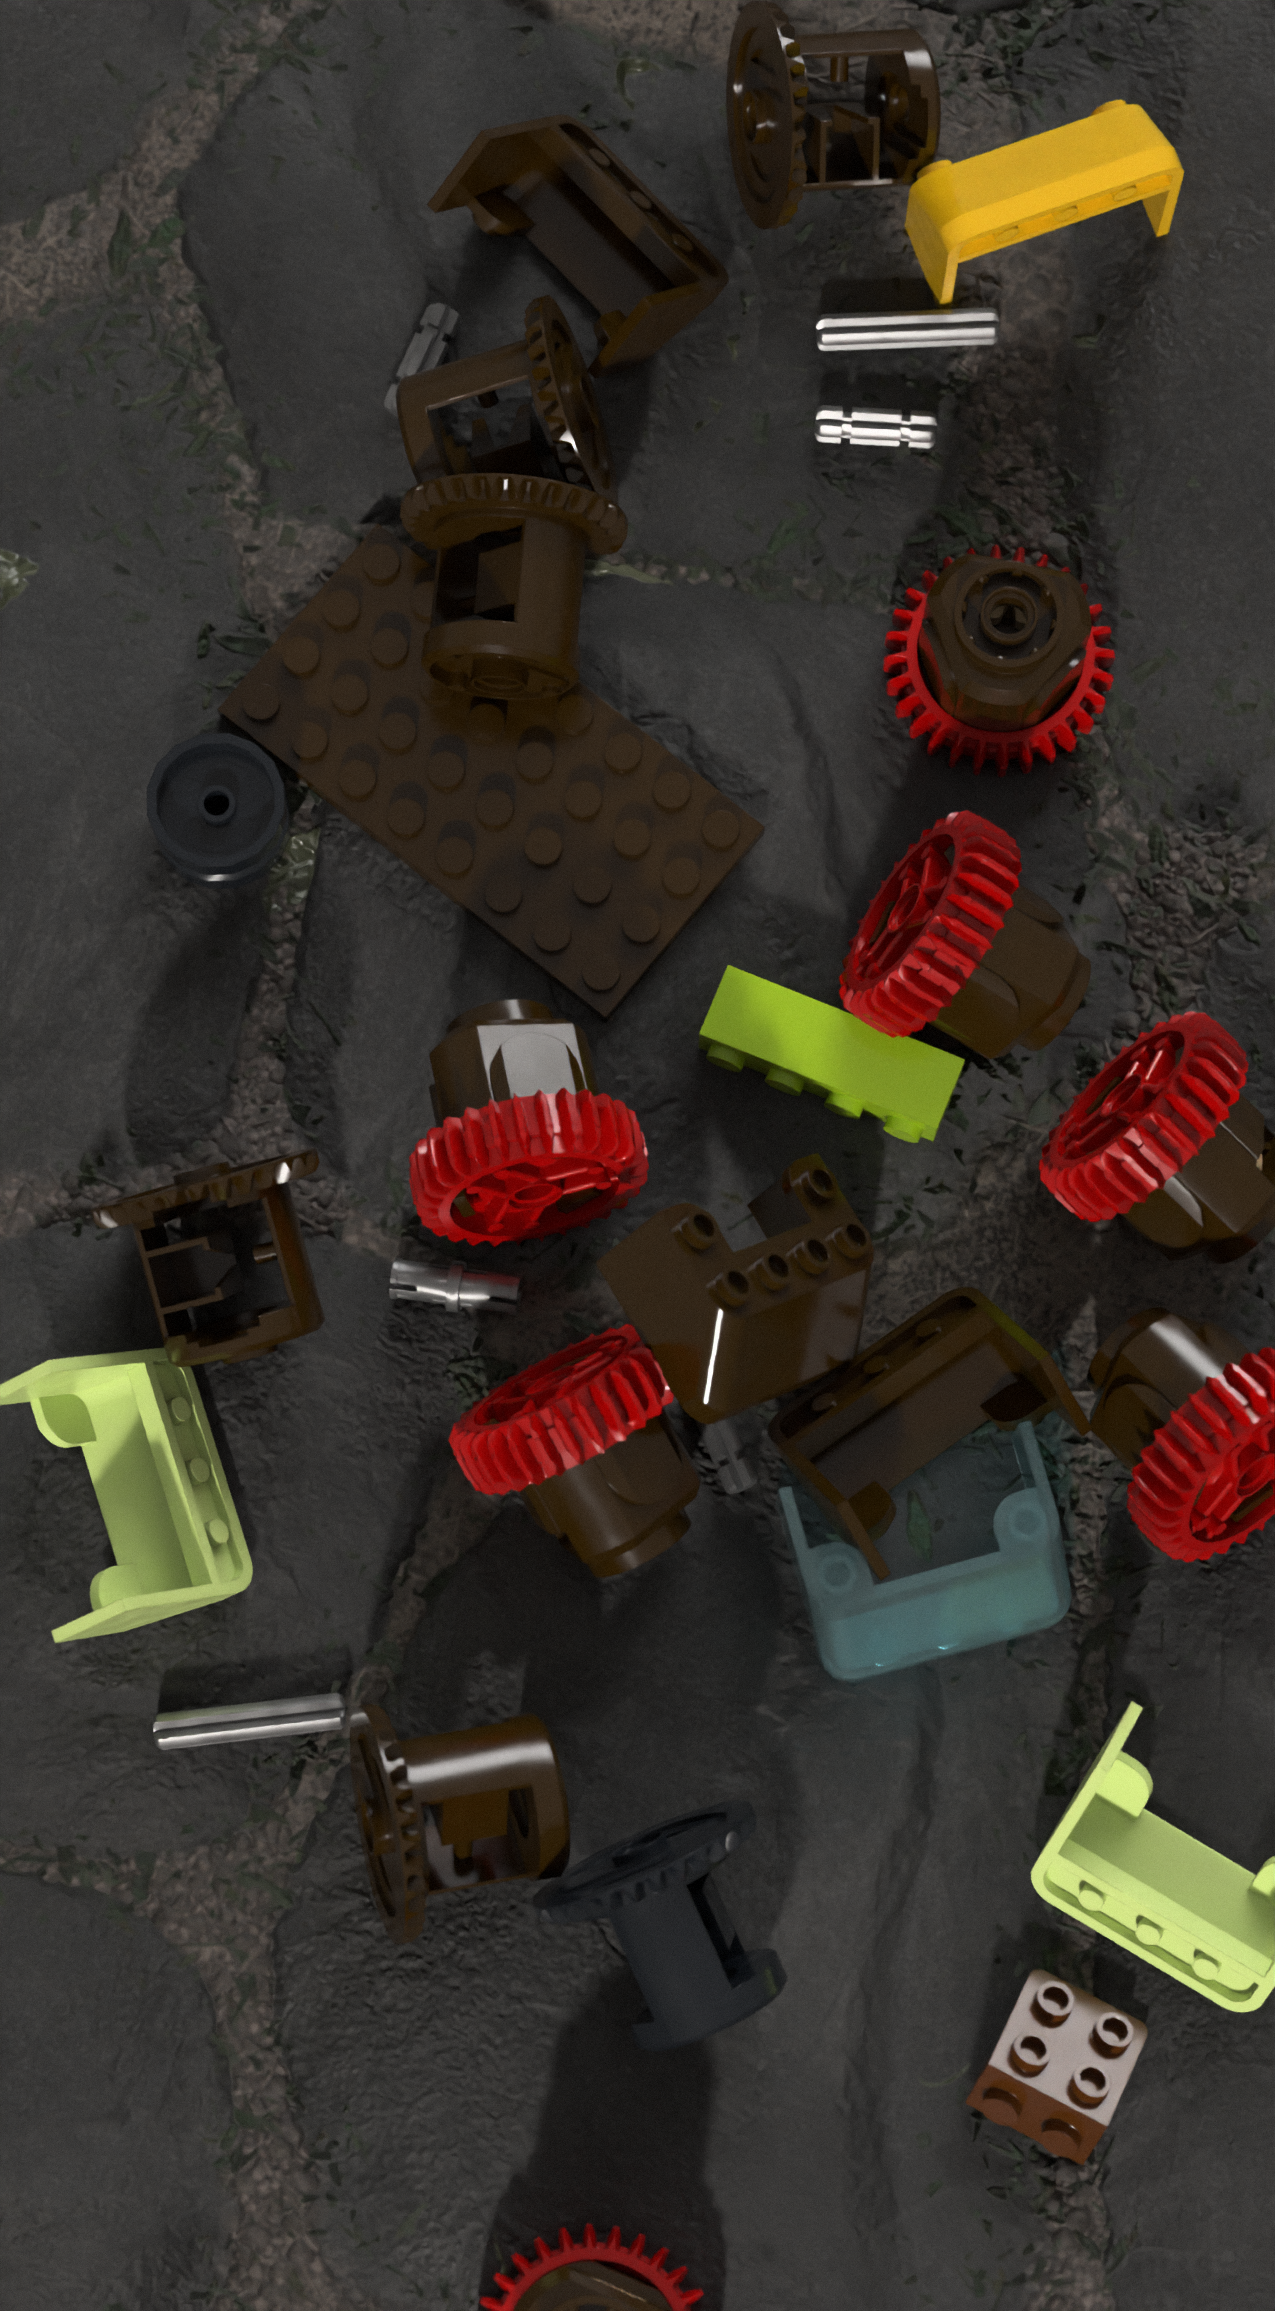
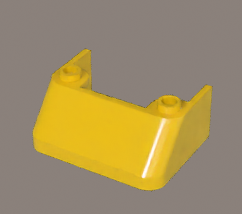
M1114 100L1095 109L1090 117L954 164L949 160H941L927 165L917 173L918 180L910 187L905 228L938 310L951 309L958 263L1142 200L1157 237L1167 234L1174 214L1184 170L1175 148L1142 107L1137 104L1127 105L1125 100Z

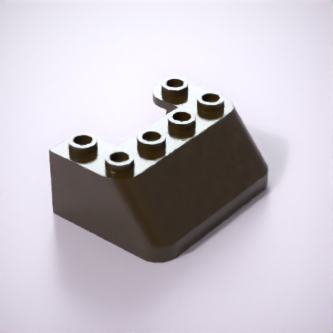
M818 1152L796 1160L784 1170L782 1178L747 1204L767 1240L733 1252L721 1233L717 1221L709 1212L694 1204L680 1203L657 1212L595 1262L645 1347L654 1353L663 1372V1377L687 1414L701 1423H718L830 1375L857 1355L873 1264V1245L868 1230L860 1223L838 1187L835 1176L826 1167Z

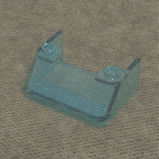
M1031 1420L1018 1423L1011 1437L1025 1490L1007 1496L995 1511L993 1531L999 1551L889 1582L873 1585L865 1558L857 1549L848 1544L828 1543L809 1549L791 1486L778 1489L776 1506L818 1655L823 1667L830 1675L842 1681H860L1045 1630L1056 1625L1065 1616L1071 1604L1072 1594L1060 1521Z

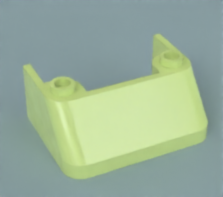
M165 1348L52 1359L0 1384V1405L30 1402L36 1424L46 1439L62 1448L82 1447L117 1562V1566L109 1567L97 1573L91 1582L90 1600L93 1612L52 1630L55 1643L128 1631L224 1600L244 1591L249 1586L253 1574L251 1557L198 1386L190 1366L176 1367L170 1364Z
M1131 1701L1095 1758L1041 1851L1031 1871L1032 1884L1037 1893L1053 1906L1218 2005L1235 2012L1254 2011L1264 2003L1275 1987V1856L1269 1858L1257 1875L1143 1808L1153 1790L1152 1778L1148 1770L1139 1761L1121 1751L1143 1707Z

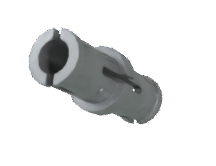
M396 1257L390 1276V1283H394V1286H390L389 1296L390 1299L401 1298L445 1304L446 1311L459 1313L462 1307L505 1312L517 1316L522 1297V1290H519V1287L523 1285V1275L467 1269L466 1262L456 1260L452 1261L451 1266L408 1261Z

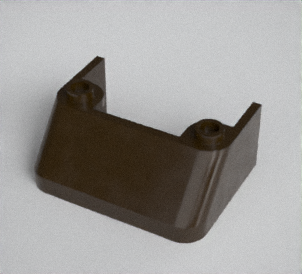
M559 114L481 130L427 204L435 213L467 206L473 212L472 217L475 223L484 232L494 237H501L502 235L515 237L524 234L602 314L593 327L600 353L587 369L595 379L643 364L713 303L729 282L728 273L717 258L594 132L580 121L567 115Z
M961 1287L938 1297L855 1356V1358L839 1370L830 1374L782 1408L772 1418L768 1426V1436L782 1459L841 1540L882 1581L891 1572L873 1544V1541L878 1540L888 1531L890 1524L896 1516V1505L888 1493L892 1488L989 1419L998 1428L1005 1431H1026L1036 1427L1047 1414L1054 1410L1081 1436L1091 1431L1092 1427L1050 1353L978 1289Z

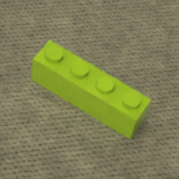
M730 965L725 970L699 1033L698 1048L708 1051L706 1059L713 1064L733 1072H741L743 1066L767 1075L765 1082L781 1092L800 1096L803 1089L825 1098L824 1106L829 1110L850 1119L857 1120L860 1118L861 1113L883 1121L885 1122L883 1129L887 1133L911 1143H918L921 1137L934 1142L965 1059L908 1036L892 1038L870 1027L853 1014Z

